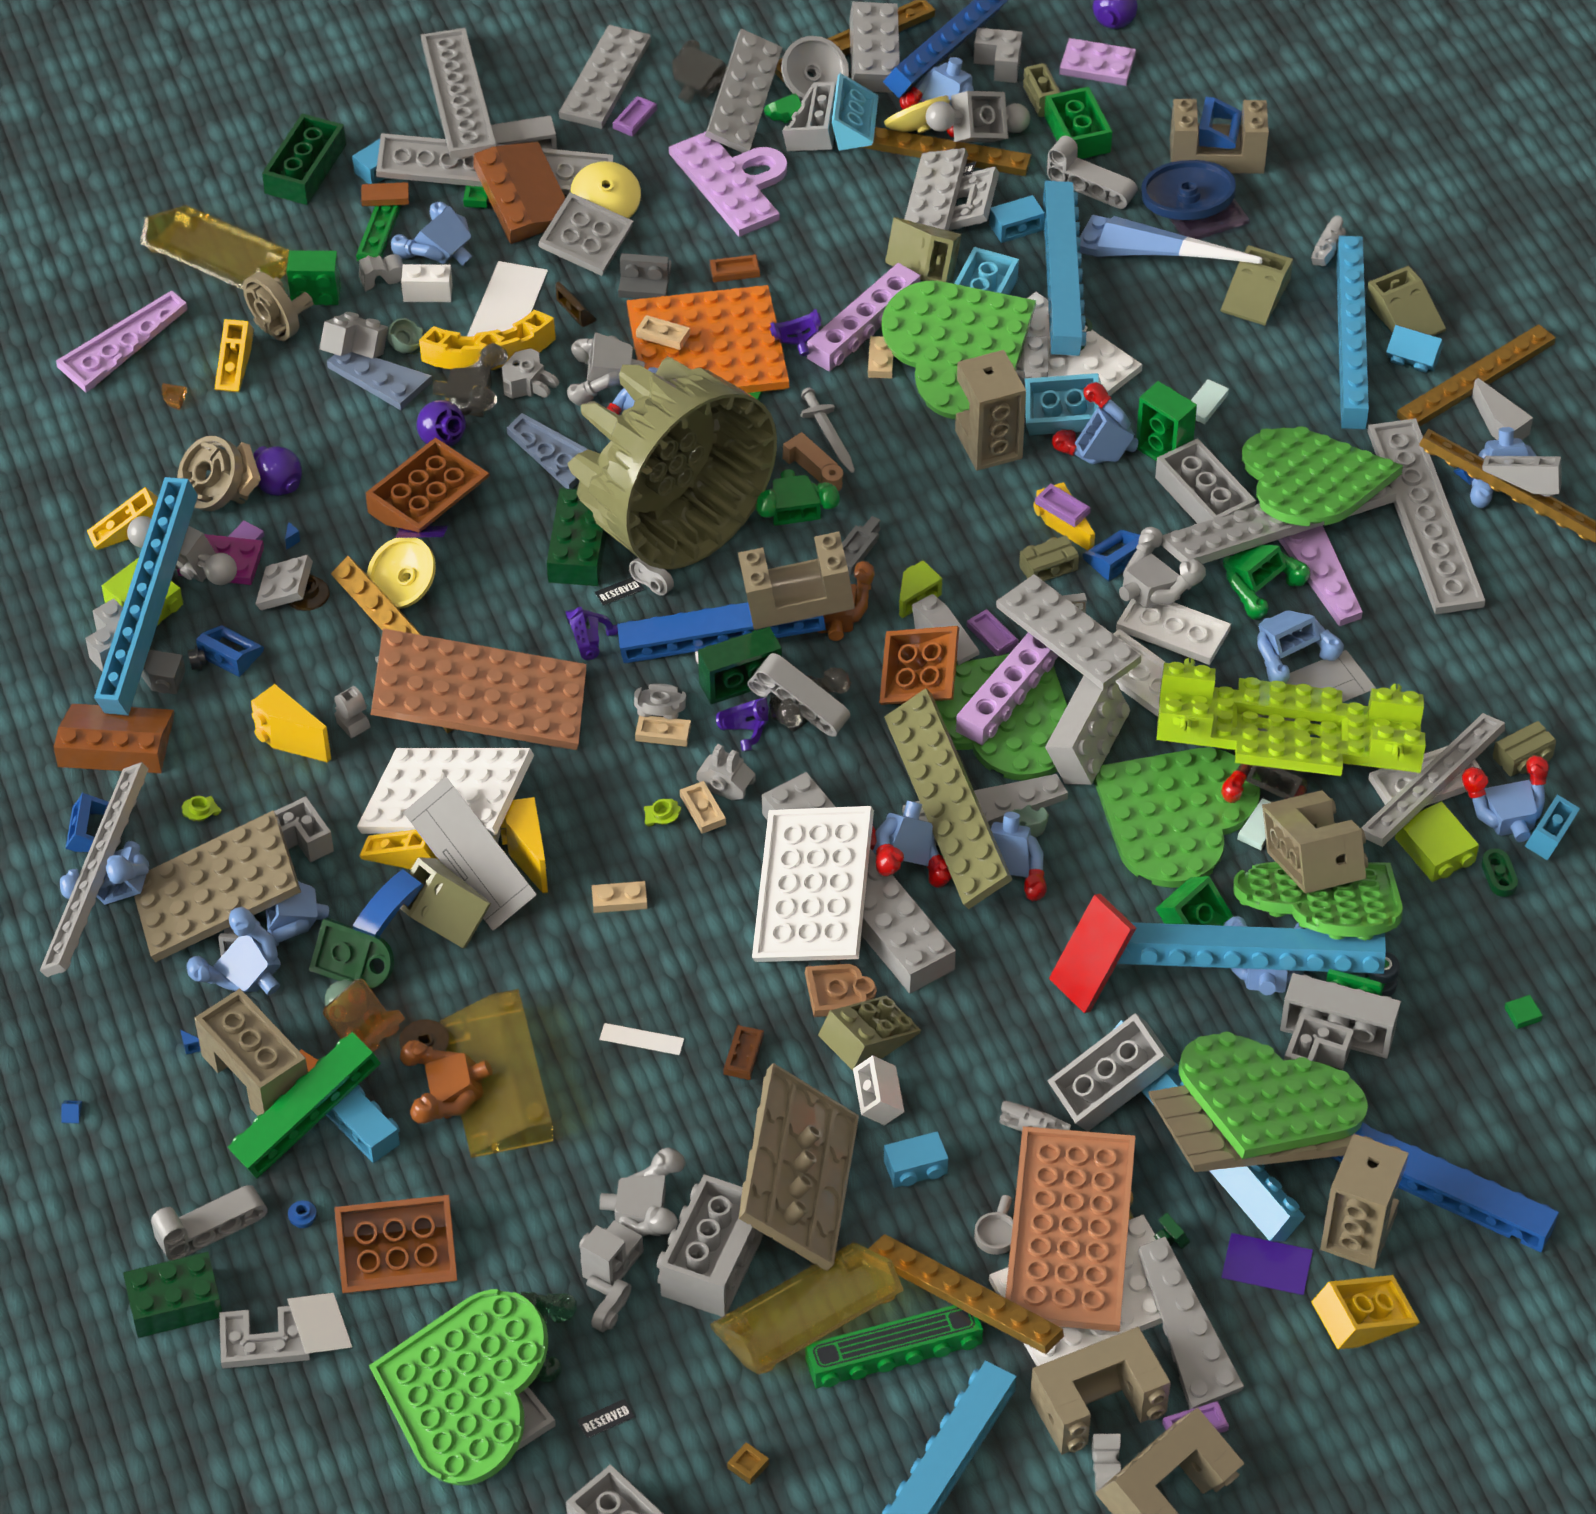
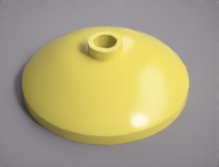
M949 96L936 97L906 108L887 118L884 124L889 129L901 132L917 130L919 134L928 131L931 128L926 122L927 109L931 104L938 101L949 104Z
M608 161L592 163L578 172L571 185V193L628 219L636 212L640 203L641 189L637 178L629 169L618 163ZM608 184L610 187L604 188L602 185Z
M394 538L381 546L374 554L369 563L367 575L398 609H402L419 601L429 590L435 576V558L428 545L418 538Z

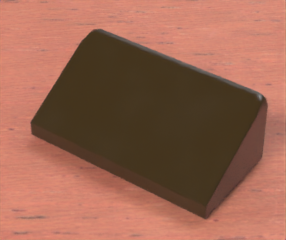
M559 281L556 282L557 301L582 327L597 320L569 289Z

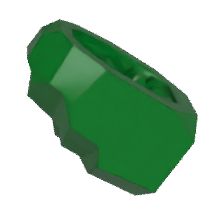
M795 93L766 105L763 111L765 117L772 121L779 120L783 123H788L792 121L793 113L798 112L802 104Z

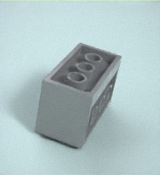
M705 1174L699 1184L695 1183L690 1195V1204L688 1207H683L679 1217L680 1224L677 1229H672L668 1239L669 1246L666 1252H661L657 1261V1268L660 1269L657 1282L660 1284L661 1296L725 1318L764 1236V1233L753 1228L751 1224L748 1225L739 1219L743 1187Z

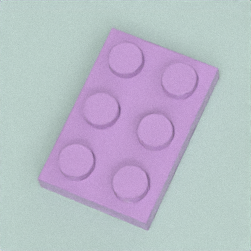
M1069 38L1059 75L1126 86L1136 49Z

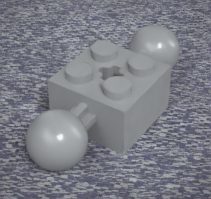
M965 91L951 96L952 106L946 102L938 101L931 104L926 111V122L933 130L945 131L953 125L954 142L993 143L1007 139L1008 131L1011 133L1024 131L1030 123V114L1025 106L1014 103L1006 107L1005 92Z
M139 516L130 522L127 535L130 542L136 547H143L152 518ZM188 526L175 570L179 569L181 575L189 580L194 578L203 582L207 577L210 582L216 585L230 583L237 573L235 560L226 553H215L204 533Z

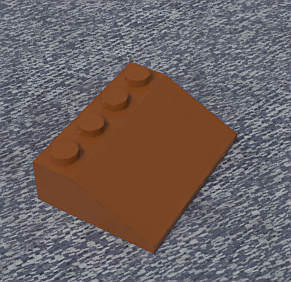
M539 142L499 145L474 153V169L509 243L513 244L545 232L566 198Z
M435 437L366 492L368 513L385 525L420 533L489 477V473Z
M72 703L58 727L54 743L58 767L122 771L124 768L142 762L148 768L147 773H161L175 712L171 709L131 707L128 716L106 714L99 705Z
M449 1195L334 1207L342 1293L457 1281Z

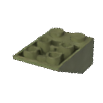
M894 217L885 263L893 267L900 263L919 274L920 279L924 281L949 283L954 278L962 234Z
M1248 245L1244 253L1261 257L1262 263L1239 261L1221 307V312L1266 326L1291 280L1293 259Z
M1409 266L1368 282L1366 303L1392 333L1395 325L1431 336L1446 331V327L1423 281Z
M418 857L409 874L424 884V886L409 906L403 904L400 909L417 922L458 946L466 948L491 903L436 858Z
M882 996L830 1010L818 1036L853 1071L855 1067L871 1056L879 1059L884 1058L920 1034L921 1030L913 1023L910 1017L906 1016L895 1005L892 999Z

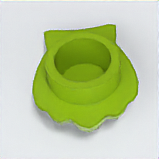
M194 796L184 801L182 805L183 816L192 821H203L211 815L216 816L221 812L212 796Z
M660 799L654 802L652 806H644L645 825L653 826L654 823L670 824L678 818L681 807L673 799Z

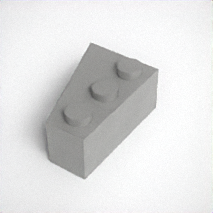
M836 82L812 84L801 101L802 106L798 112L793 113L791 123L782 130L787 151L829 150L833 148L835 134L832 126Z

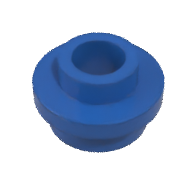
M308 1201L295 1202L288 1210L289 1221L298 1228L311 1226L317 1216L315 1206Z

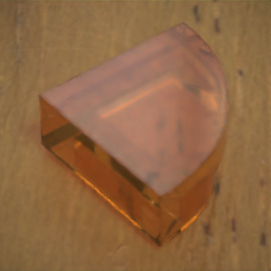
M163 383V399L170 407L180 410L186 397L187 389L184 386Z

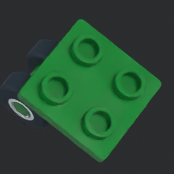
M1386 952L1384 974L1366 973L1365 978L1329 969L1326 982H1334L1341 986L1390 997L1396 991L1400 962L1395 955Z

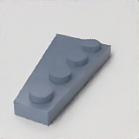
M354 352L343 356L334 354L327 360V367L399 410H402L432 383V375Z
M523 413L507 427V435L566 489H572L579 483L580 480L571 473L567 463L577 454L587 450V448Z

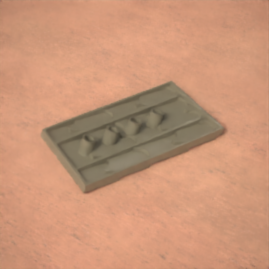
M775 1063L767 1069V1074L763 1079L761 1103L757 1109L753 1147L749 1152L747 1176L742 1188L739 1219L748 1225L751 1224L753 1228L770 1238L773 1237L775 1241L792 1251L795 1250L797 1254L814 1264L817 1263L819 1267L828 1271L834 1265L859 1115Z
M1185 1085L1149 1091L1152 1103L1194 1172L1344 1156L1352 1139L1351 1135L1340 1140L1242 1159Z

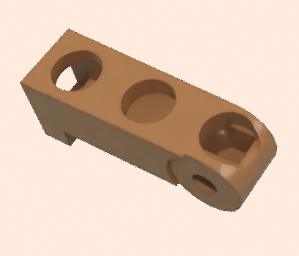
M801 432L783 444V459L788 464L796 461L820 483L828 482L836 486L838 491L842 489L843 470L805 434Z

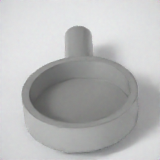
M1001 1196L997 1212L983 1215L975 1225V1242L986 1253L999 1255L1010 1251L1013 1219L1008 1216L1012 1202L1010 1196Z

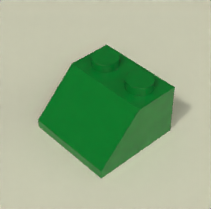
M1210 876L1190 877L1155 908L1164 924L1224 926L1226 921L1234 917Z

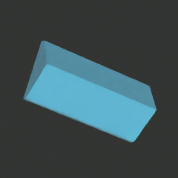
M839 73L837 77L832 126L838 150L871 146L874 140L879 95L842 73Z

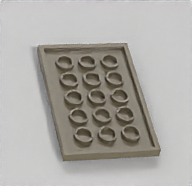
M271 811L150 869L146 874L141 893L134 895L150 956L157 962L230 927L229 915L234 908L244 907L255 915L301 893V889L278 816L274 811Z

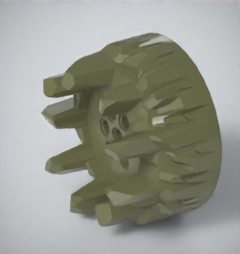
M666 357L661 362L656 373H652L640 365L623 364L619 374L620 384L635 401L633 407L624 410L621 415H618L595 401L581 404L582 415L600 430L610 442L601 454L587 449L574 456L567 464L571 473L580 480L577 490L580 501L593 512L596 523L649 566L659 569L685 567L706 558L722 547L736 534L755 510L757 497L765 491L775 463L777 451L775 423L771 413L763 403L709 370L703 368L690 369L670 357Z

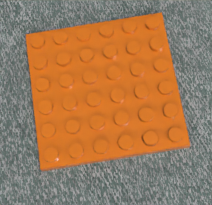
M768 285L627 300L636 360L644 361V368L647 370L651 367L659 368L661 362L666 357H670L690 369L703 368L709 370L747 393L789 389V378L781 342L779 339L775 340L770 331V323H776ZM648 315L689 327L690 336L681 350L637 338L636 329L644 317Z

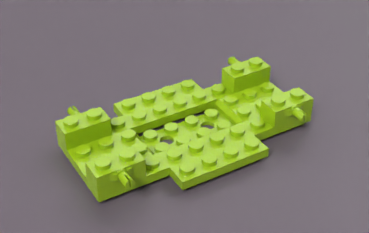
M1189 658L1185 659L1184 664L1180 662H1164L1159 697L1157 740L1235 750V763L1341 776L1344 763L1421 773L1426 746L1425 733L1421 732L1424 696L1414 691L1401 692L1402 687L1400 684H1398L1397 689L1396 684H1393L1391 689L1371 688L1369 705L1363 706L1355 702L1350 704L1342 703V691L1333 687L1317 688L1307 684H1285L1282 681L1276 680L1272 682L1261 681L1254 677L1239 678L1238 690L1227 686L1218 688L1214 687L1216 669L1205 665L1195 666V661L1192 658L1190 663ZM1258 714L1268 715L1269 718L1258 717ZM1284 718H1292L1295 721L1284 720ZM1310 721L1321 722V725L1312 724ZM1258 728H1263L1268 731H1259ZM1310 735H1317L1320 738L1310 737Z

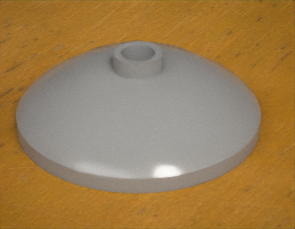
M806 36L793 42L786 50L781 64L782 76L786 86L793 94L796 93L800 99L804 98L813 83L836 82L837 85L839 73L847 77L849 74L848 63L841 49L832 41L819 36ZM808 72H812L814 77H810Z

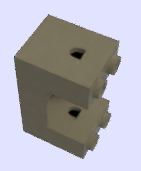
M1173 99L1170 132L1171 162L1203 160L1218 164L1226 168L1230 173L1264 174L1269 133L1267 100H1243L1241 124L1236 147L1234 149L1199 146L1200 124H1198L1197 99ZM1213 124L1212 129L1229 136L1231 124Z
M1005 350L959 361L957 380L970 403L969 410L956 413L955 431L976 471L1022 459L1026 389Z
M839 531L814 537L818 559L768 569L763 548L738 553L754 630L855 609L849 571Z
M1322 790L1262 805L1267 853L1305 894L1366 879L1365 868H1368V859L1363 850V844L1366 843L1364 830L1359 828L1352 820L1335 824L1333 814L1336 813L1335 802Z
M240 988L194 1018L202 1057L217 1073L227 1067L231 1069L246 1086L250 1109L257 1116L265 1113L279 1096L289 1091L301 1076L308 1073L306 1058Z
M1353 1134L1331 1186L1320 1250L1375 1269L1397 1215L1399 1200L1395 1199L1394 1196L1406 1169L1408 1152L1402 1151L1395 1146L1376 1142L1370 1137Z
M1137 1326L1034 1367L1032 1369L1030 1399L1062 1455L1067 1452H1077L1088 1444L1091 1414L1086 1404L1122 1390L1140 1423L1149 1419L1156 1420L1167 1412L1171 1382L1140 1328Z
M1197 1407L1172 1424L1095 1494L1112 1514H1178L1156 1487L1178 1465L1204 1494L1211 1489L1217 1492L1223 1486L1233 1482L1240 1475L1237 1470L1244 1462Z

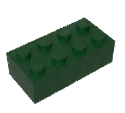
M302 113L262 172L265 194L308 205L346 146L344 124Z
M560 488L547 557L548 583L598 586L607 532L596 523L593 512L580 501L577 495L578 489Z

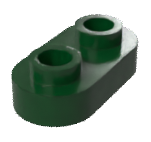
M1497 848L1487 850L1483 854L1481 866L1491 891L1501 897L1513 895L1517 889L1518 878L1508 854Z

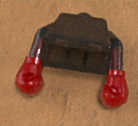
M1240 764L1237 770L1223 783L1221 794L1225 801L1236 803L1240 800L1244 789L1243 785L1247 781L1288 799L1307 794L1308 781L1302 776L1301 771Z

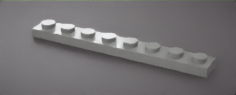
M1482 713L1362 827L1366 839L1383 847L1505 731V722Z

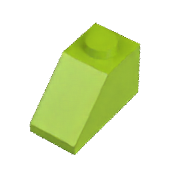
M924 560L910 566L903 572L899 598V616L901 618L913 612L912 604L932 594L936 597L942 595V577Z

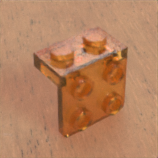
M356 979L323 1009V1015L341 1039L353 1032L372 1052L380 1047L379 1042L384 1037H389L399 1030L398 1025L405 1019L399 1010L386 1011L363 979Z

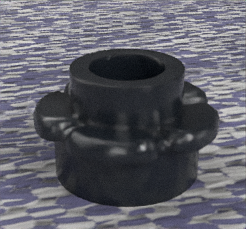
M195 646V649L188 650L192 670L200 669L202 671V665L207 664L204 650H198V647Z

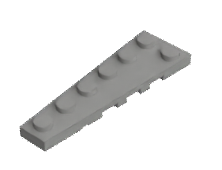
M1057 774L974 790L989 826H992L993 822L1002 823L1004 813L1014 809H1023L1027 805H1031L1032 809L1036 811L1041 807H1047L1068 799V792ZM906 804L903 805V807H902V812H903V814H904V810H905ZM921 808L919 819L928 822L925 812Z
M1166 1237L1140 1246L1138 1253L1149 1287L1153 1292L1156 1308L1159 1310L1163 1322L1162 1327L1165 1336L1168 1337L1171 1346V1354L1180 1374L1179 1379L1189 1409L1213 1403L1242 1391L1244 1385Z

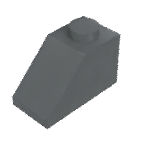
M149 650L141 677L152 691L170 694L178 693L185 674L183 655Z

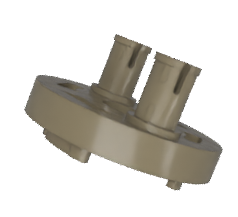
M256 272L243 282L244 297L251 313L255 317L253 320L267 334L269 333L277 340L285 341L298 332V314L313 305L312 298L308 293L304 292L291 301L284 291L285 287H282L284 284L279 278L273 279L266 273Z
M207 436L197 440L188 448L180 462L177 478L188 479L198 494L194 508L203 511H214L226 505L230 500L243 504L245 501L239 498L248 499V496L239 494L238 491L242 479L243 463L240 452L233 443L217 436ZM207 470L211 471L209 477L205 479Z

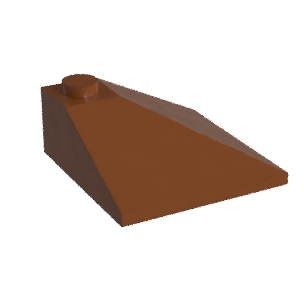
M947 626L886 631L879 703L881 705L905 703L925 688L932 693L935 701L953 700L959 627Z

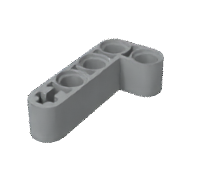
M1062 136L1048 153V177L1052 181L1073 182L1074 191L1113 207L1125 208L1138 191L1136 183L1127 177L1077 158L1078 147L1076 142L1069 136Z
M770 654L748 681V687L755 694L766 697L770 692L774 693L829 736H836L850 718L851 714L843 704L778 654Z
M246 1185L181 1217H178L172 1207L162 1208L152 1216L151 1223L157 1242L167 1259L171 1261L183 1258L259 1221L266 1215L267 1208L254 1186Z

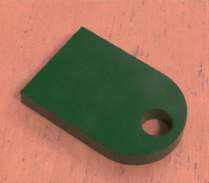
M329 918L323 919L309 971L338 981H355L363 989L380 986L389 979L394 968V955L391 947L383 938ZM376 958H380L385 964L382 973H378L373 967Z

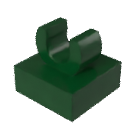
M1168 1213L1158 1219L1164 1229L1154 1235L1156 1240L1166 1237L1170 1246L1175 1241L1181 1249L1190 1243L1185 1232Z

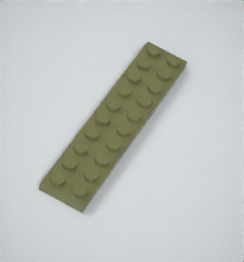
M925 688L884 718L919 801L922 804L927 820L933 825V834L963 905L970 909L1013 879L933 695Z

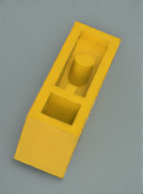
M224 319L215 390L240 392L251 353L254 332L253 327L248 321Z
M1064 482L1054 485L1071 495ZM1045 488L1040 489V490H1037V491H1036V497H1037ZM1035 502L1033 503L1037 516L1042 517L1047 526L1063 536L1066 535L1068 539L1087 551L1094 547L1095 533L1086 518L1076 527H1073L1036 505Z
M144 487L87 530L94 548L99 550L128 540L127 529L130 522L139 516L152 518L158 497Z
M417 830L369 835L359 855L363 860L406 869H412L418 857L436 858L439 860Z

